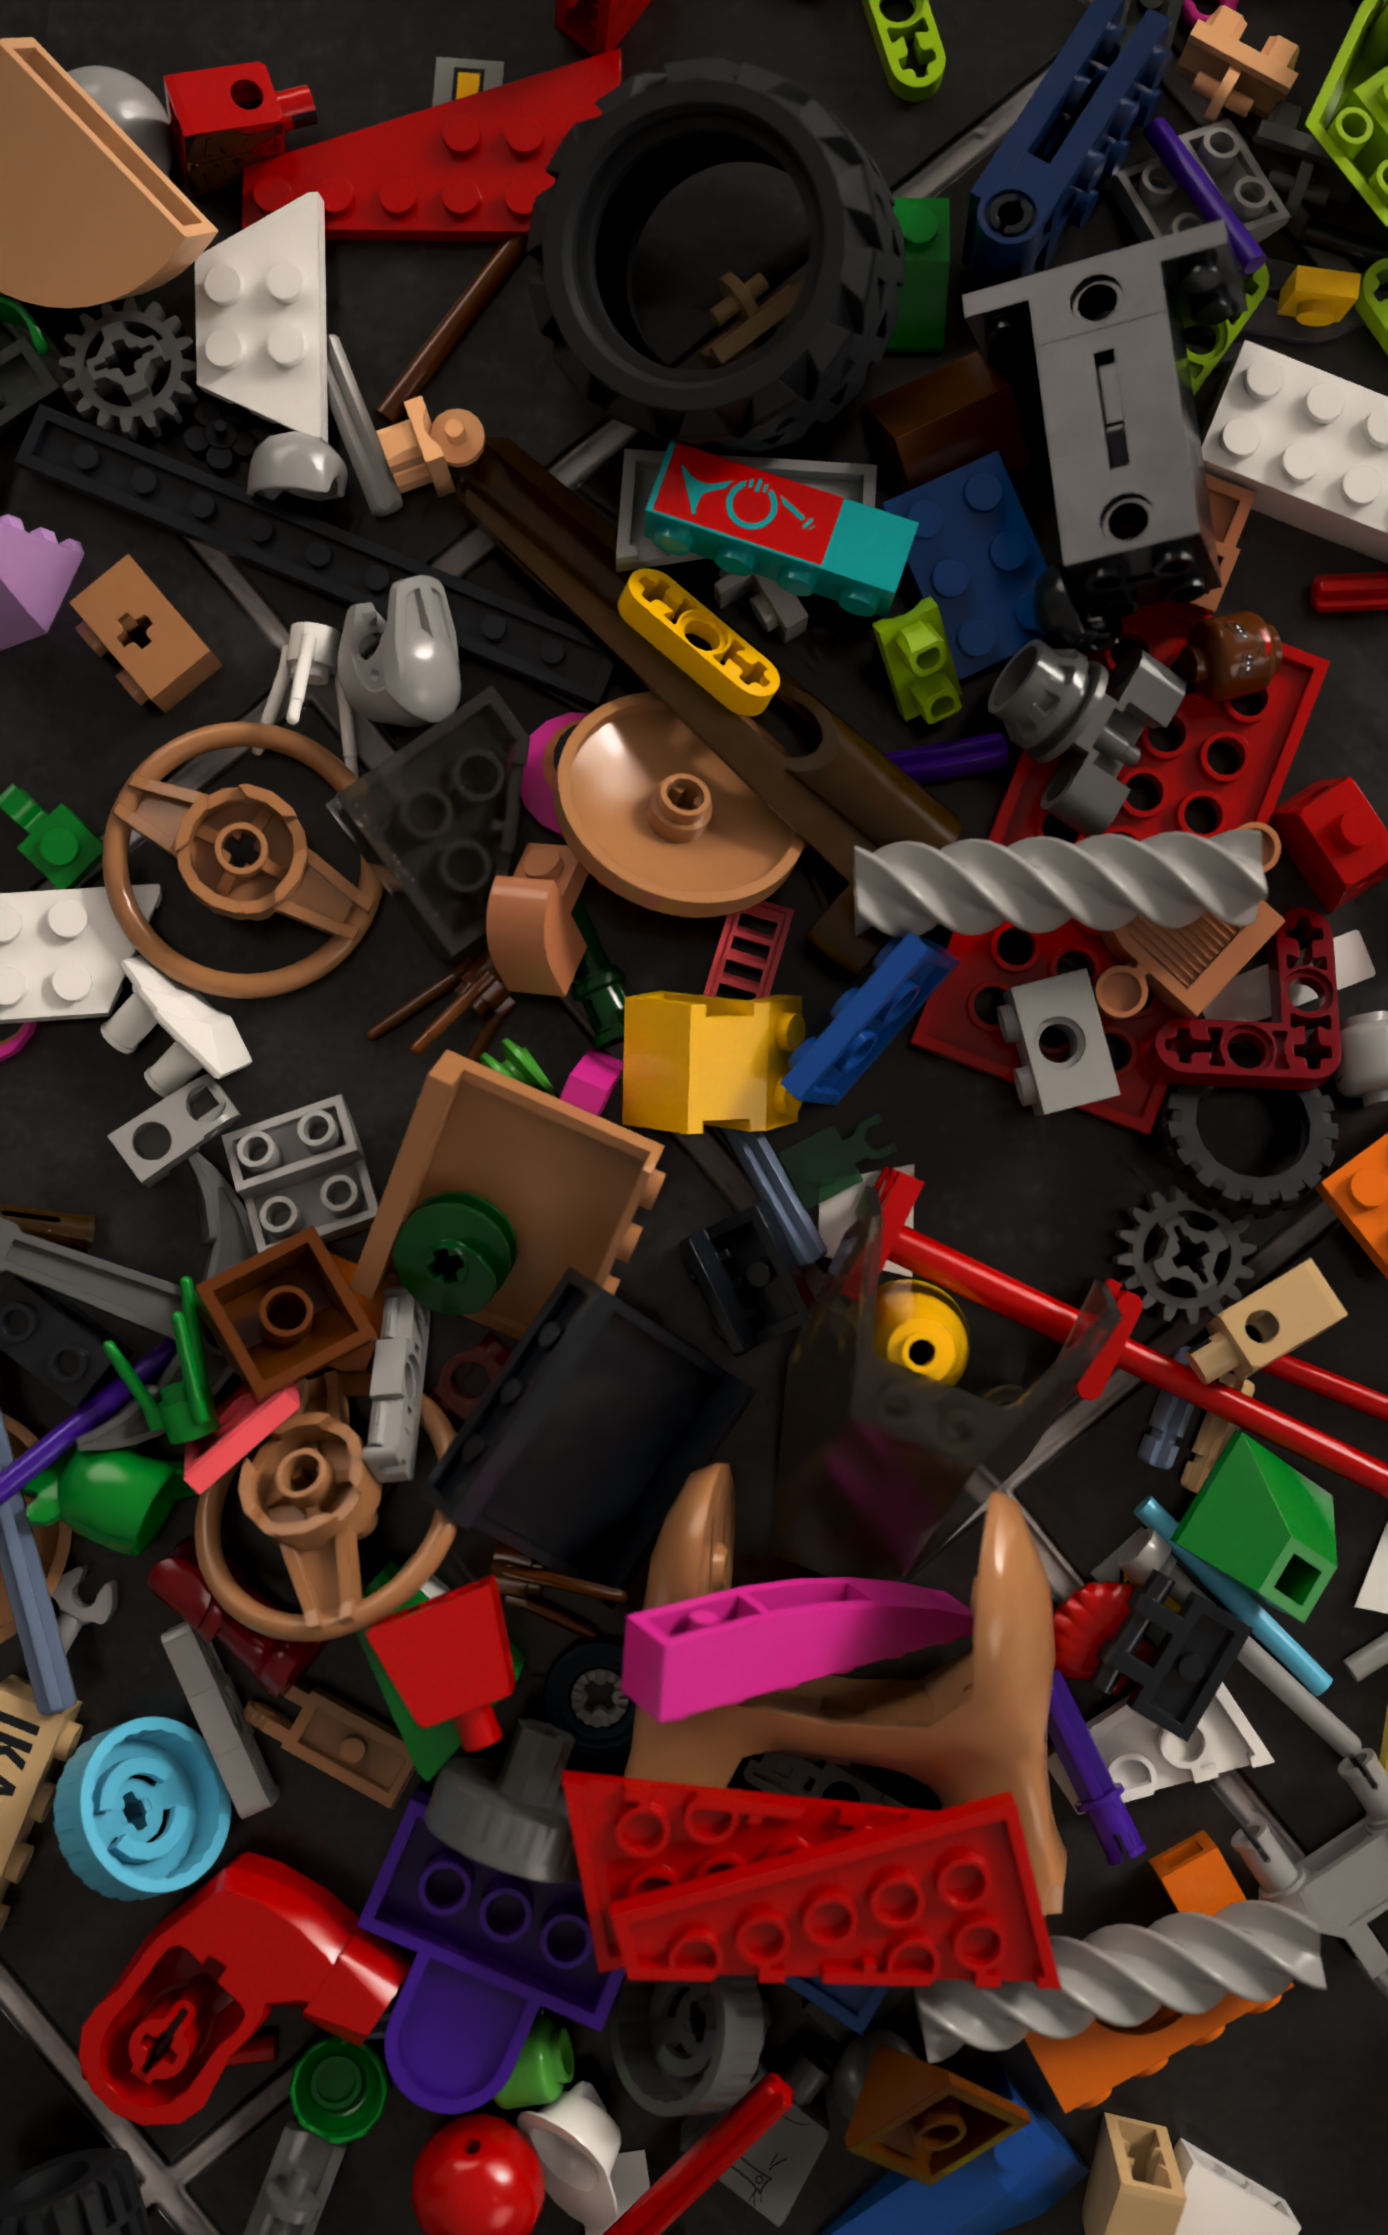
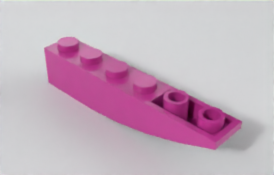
M853 1577L798 1578L741 1586L626 1615L621 1691L658 1723L677 1722L685 1719L690 1714L722 1705H737L750 1697L778 1689H793L806 1681L831 1674L849 1673L855 1667L883 1659H898L908 1652L932 1645L953 1643L957 1638L974 1634L975 1618L971 1615L969 1607L945 1591L898 1581Z

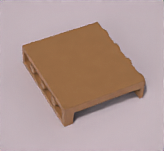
M447 1049L426 1077L349 1288L351 1291L372 1300L384 1281L394 1286L403 1285L400 1282L393 1262L394 1240L402 1224L408 1219L412 1210L428 1197L444 1191L469 1192L489 1200L506 1214L516 1232L518 1255L505 1283L496 1292L491 1301L477 1313L462 1316L520 1341L569 1266L612 1295H615L621 1279L610 1275L616 1259L628 1264L644 1227L632 1221L639 1206L651 1210L667 1174L655 1168L665 1146Z

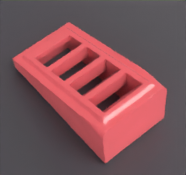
M763 900L748 909L727 915L703 995L720 997L717 996L721 984L756 995L755 999L769 996L795 910ZM741 913L777 923L775 934L771 935L738 925ZM734 937L769 947L767 959L732 949ZM727 961L763 971L760 982L724 972Z

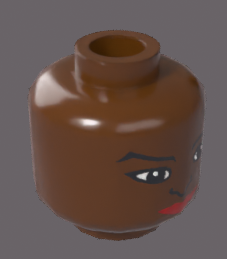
M1242 611L1202 619L1191 629L1186 646H1183L1180 651V671L1187 683L1193 684L1198 694L1211 702L1257 694L1268 687L1274 674L1280 669L1283 654L1282 644L1274 626L1266 623L1262 617L1252 611Z

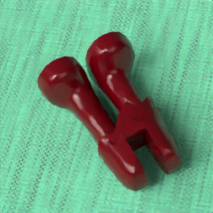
M186 1537L179 1542L170 1552V1555L158 1561L148 1574L147 1586L158 1599L181 1616L192 1630H197L205 1644H209L214 1637L217 1638L255 1676L260 1687L277 1699L283 1698L293 1687L298 1677L305 1675L330 1641V1639L313 1642L285 1641L253 1631L236 1621L220 1606L207 1587L199 1568L194 1538ZM224 1556L235 1581L248 1595L269 1608L285 1612L268 1601L244 1578V1571L233 1565V1561Z

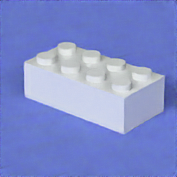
M1245 340L1227 367L1200 434L1205 473L1257 492L1251 507L1252 510L1388 564V397Z

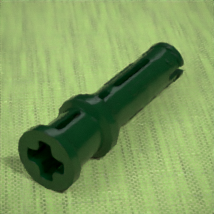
M579 895L571 915L587 944V948L575 973L570 993L574 1001L582 1003L596 1035L592 1040V1044L595 1050L599 1051L624 1042V1008L627 994L622 984L626 980V976L617 965L610 964L582 897Z

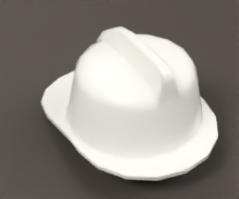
M582 2080L569 2092L562 2091L557 2101L544 2104L537 2112H520L516 2122L530 2136L546 2171L545 2190L553 2201L569 2216L584 2225L602 2229L612 2226L618 2215L617 2200L610 2180V2174L622 2144V2134L617 2124L607 2113L605 2105L592 2083Z

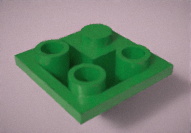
M1235 1430L1170 1538V1541L1259 1601L1305 1623L1337 1569L1333 1495L1243 1432Z

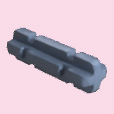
M1179 1346L1173 1359L1191 1368L1185 1356V1351L1191 1347ZM1161 1389L1148 1423L1153 1428L1150 1435L1144 1434L1137 1452L1138 1458L1142 1462L1162 1470L1172 1468L1180 1448L1175 1445L1177 1437H1184L1195 1405Z

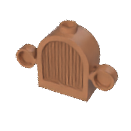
M1249 822L1235 829L1258 830L1261 832L1262 867L1264 873L1277 863L1281 854V842L1277 833L1270 826L1261 822ZM1260 901L1255 923L1246 926L1229 925L1206 912L1191 924L1177 929L1161 927L1142 915H1138L1133 921L1121 928L1111 931L1100 930L1106 947L1122 965L1107 969L1095 979L1092 989L1098 1011L1110 1019L1120 1020L1128 1018L1143 1008L1147 1001L1149 989L1179 1018H1195L1286 920L1265 901Z

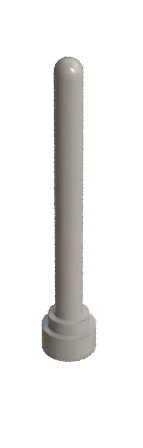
M1153 1528L1141 1531L1121 1552L1117 1560V1566L1137 1584L1145 1582L1154 1568L1176 1581L1168 1596L1180 1607H1182L1190 1591L1215 1604L1175 1567L1177 1559L1171 1555L1172 1546ZM1249 1636L1236 1659L1338 1754L1344 1758H1355L1353 1753L1362 1748L1358 1736Z

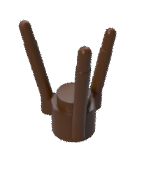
M484 949L473 961L465 957L451 973L367 1031L366 1036L372 1041L378 1039L457 986L453 991L458 995V998L410 1045L409 1052L413 1056L421 1054L468 1007L481 1017L490 1009V1015L466 1055V1058L478 1063L480 1061L479 1056L485 1052L502 1020L516 1007L517 1003L510 997L513 991H508L492 962L490 953Z
M501 1541L498 1543L493 1555L489 1576L495 1575L499 1594L506 1596V1606L527 1610L588 1640L598 1638V1631L595 1628L531 1597V1595L541 1597L546 1586L617 1603H624L628 1599V1594L624 1590L549 1572L547 1566Z

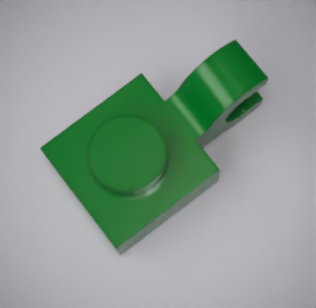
M13 783L0 795V808L30 834L17 849L59 890L74 889L102 861L103 841L66 805L61 803L49 815L22 788L19 789Z

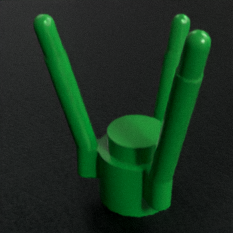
M183 1276L180 1279L183 1313L174 1312L171 1316L183 1380L162 1388L159 1391L162 1399L160 1403L156 1404L116 1344L110 1340L103 1343V1351L143 1410L150 1432L164 1428L170 1444H181L199 1439L220 1427L214 1409L216 1403L208 1380L193 1281L189 1276Z

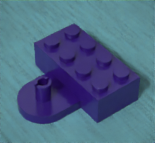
M416 1788L357 1927L417 1952L391 2013L385 2034L386 2063L393 2081L400 2091L416 2105L436 2113L458 2114L484 2105L505 2086L514 2070L540 2006L602 2032L626 1970L622 1968L599 1973L581 1881L575 1883H549L527 1879L487 1866L458 1852L436 1837L426 1826L424 1814L431 1795Z

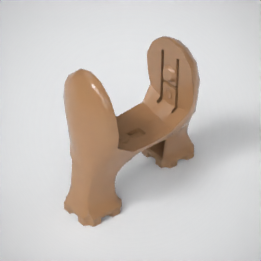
M717 1462L691 1473L668 1511L651 1556L643 1611L731 1589L735 1544V1484L729 1463ZM1001 1491L990 1493L979 1574L974 1577L972 1585L971 1615L975 1618L974 1645L920 1680L851 1679L827 1675L803 1682L793 1689H778L750 1697L737 1705H722L690 1714L685 1719L677 1722L658 1723L641 1707L636 1705L632 1746L624 1777L726 1788L743 1757L767 1752L825 1760L829 1764L844 1766L858 1764L902 1772L927 1785L938 1796L942 1809L1011 1791L1017 1804L1044 1916L1047 1914H1061L1068 1848L1063 1844L1055 1824L1047 1766V1723L1055 1664L1053 1612L1048 1577L1019 1502Z

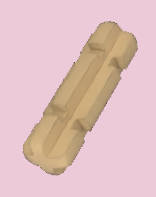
M1226 1373L1219 1378V1382L1250 1397L1253 1396L1255 1386L1250 1380L1245 1378L1240 1381L1233 1373ZM1206 1412L1191 1450L1196 1453L1193 1462L1187 1461L1180 1479L1181 1485L1185 1489L1195 1493L1199 1492L1235 1430L1239 1431L1240 1427Z

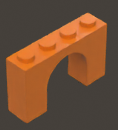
M1204 1829L1148 1860L1177 1913L1198 1912L1213 1916L1217 1911L1232 1903L1247 1900L1219 1848ZM1291 1983V1984L1285 1989V1991H1287V1990L1291 1989L1292 1987H1294L1293 1983ZM1228 1992L1214 2008L1205 2013L1195 2015L1184 2014L1162 2005L1150 2019L1140 2025L1130 2027L1116 2026L1096 2018L1085 2031L1074 2037L1065 2039L1048 2038L1031 2030L1024 2039L1064 2113L1067 2114L1077 2107L1079 2109H1089L1099 2105L1110 2096L1113 2087L1133 2076L1143 2078L1158 2072L1167 2064L1169 2056L1190 2044L1201 2046L1212 2042L1224 2032L1226 2024L1246 2013L1259 2014L1271 2009L1281 2000L1282 1994L1270 2001L1253 2002Z

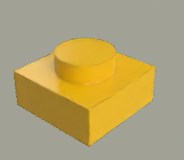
M1297 265L1280 289L1277 315L1296 317L1297 322L1312 327L1327 326L1334 322L1339 323L1358 300L1361 274Z

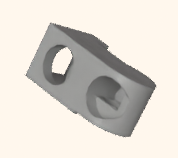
M206 1074L178 1089L107 1136L139 1181L150 1188L169 1175L171 1169L199 1151L200 1146L217 1137L240 1118L241 1114L215 1078L210 1074Z

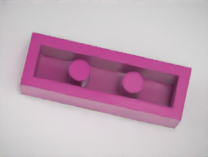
M590 1047L570 1073L560 1100L600 1117L611 1100L622 1075L623 1061Z

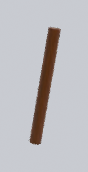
M509 235L502 240L374 411L379 417L390 425H394L406 412L404 401L418 396L526 253L527 235Z

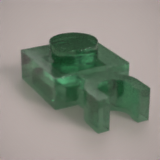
M879 1113L860 1123L854 1135L842 1141L833 1124L777 1153L806 1211L862 1183L863 1178L856 1164L866 1160L878 1162L897 1153L898 1149L894 1142L880 1150H873L865 1143V1133L869 1129L881 1125L883 1122Z

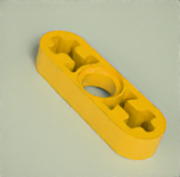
M650 568L639 569L631 574L617 604L618 611L623 620L727 709L742 716L750 717L761 714L780 685V676L775 666L667 574ZM685 634H693L702 638L711 646L712 651H705L695 647L686 639ZM721 660L725 662L724 666L720 664Z

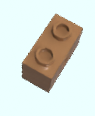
M129 554L124 556L69 602L83 619L75 627L76 631L100 658L108 651L113 654L124 668L116 675V678L141 706L150 699L164 713H167L223 666ZM141 628L151 640L143 649L133 637Z

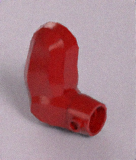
M251 1852L237 1855L195 1894L163 1919L145 1938L114 1987L99 2002L82 2026L78 2059L91 2091L114 2114L140 2125L180 2124L205 2106L229 2058L253 2036L274 2006L300 2008L303 2012L299 2018L359 2048L398 1991L413 1961L391 1941L357 1927L360 1918L326 1887L280 1861Z

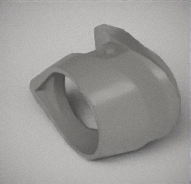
M418 575L393 583L389 592L387 621L376 611L372 602L351 605L346 612L337 658L338 675L347 700L366 719L407 727L442 723L452 717L460 702L461 679L456 631L445 589L441 582L434 577ZM373 634L379 641L375 653L365 660L360 656V645L367 635Z

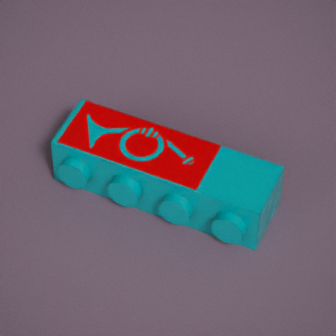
M670 440L645 509L644 537L652 539L657 547L668 553L684 556L691 552L714 560L719 568L728 573L739 576H748L754 573L775 580L780 588L791 594L811 596L814 593L838 601L841 608L854 615L870 617L877 614L887 618L919 522Z

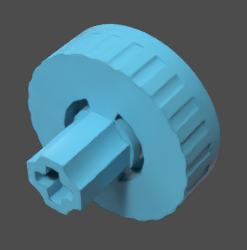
M157 1716L137 1718L93 1736L89 1741L84 1742L76 1750V1753L69 1758L56 1786L57 1792L53 1804L54 1828L63 1857L67 1859L69 1867L75 1875H78L83 1880L84 1884L108 1898H117L121 1901L144 1900L179 1890L192 1884L214 1864L223 1849L228 1835L231 1820V1797L205 1739L195 1730L173 1719ZM134 1775L148 1776L154 1782L149 1784L143 1779L130 1777ZM163 1811H167L166 1826L163 1833L155 1841L146 1843L158 1833L163 1821Z

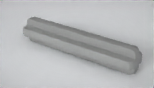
M328 334V404L372 514L375 517L387 516L403 507V499L387 463L340 339L334 334Z

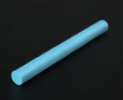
M1152 1496L1146 1497L1138 1504L1133 1514L1147 1528H1153L1172 1546L1171 1552L1235 1617L1253 1628L1251 1633L1315 1697L1321 1695L1330 1687L1333 1678L1245 1590L1170 1541L1179 1523Z

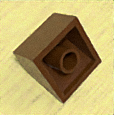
M313 1225L195 1286L198 1311L228 1364L258 1402L377 1339L375 1330Z

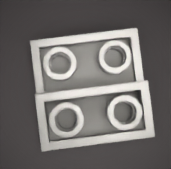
M1230 118L1178 135L1257 244L1287 224L1291 217ZM1160 157L1119 170L1115 177L1112 178L1109 191L1141 243L1207 224V221Z
M342 1094L221 1135L236 1192L245 1202L258 1253L312 1225L324 1244L371 1228L380 1205V1200L359 1136Z

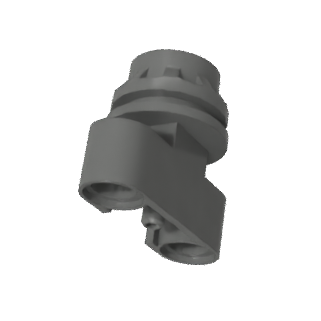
M1034 639L1024 645L1001 672L989 696L988 711L1004 722L1010 741L1023 749H1027L1028 756L1040 764L1048 763L1062 753L1064 754L1043 791L1040 807L1083 837L1089 838L1101 835L1115 819L1131 791L1130 788L1116 780L1124 764L1128 767L1134 766L1140 759L1141 752L1135 744L1146 726L1151 729L1158 728L1159 726L1167 728L1185 696L1187 681L1141 648H1134L1117 663L1108 677L1106 667L1095 660L1088 661L1087 657L1079 651L1071 648L1053 649L1040 639Z

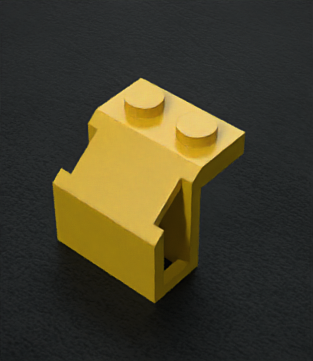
M655 991L625 997L622 1125L682 1134H703V1125L755 1132L767 1131L798 1122V1111L803 1101H798L780 1082L791 1070L788 1066L791 1055L805 1040L806 1023L802 1016V996L776 994L751 1000Z

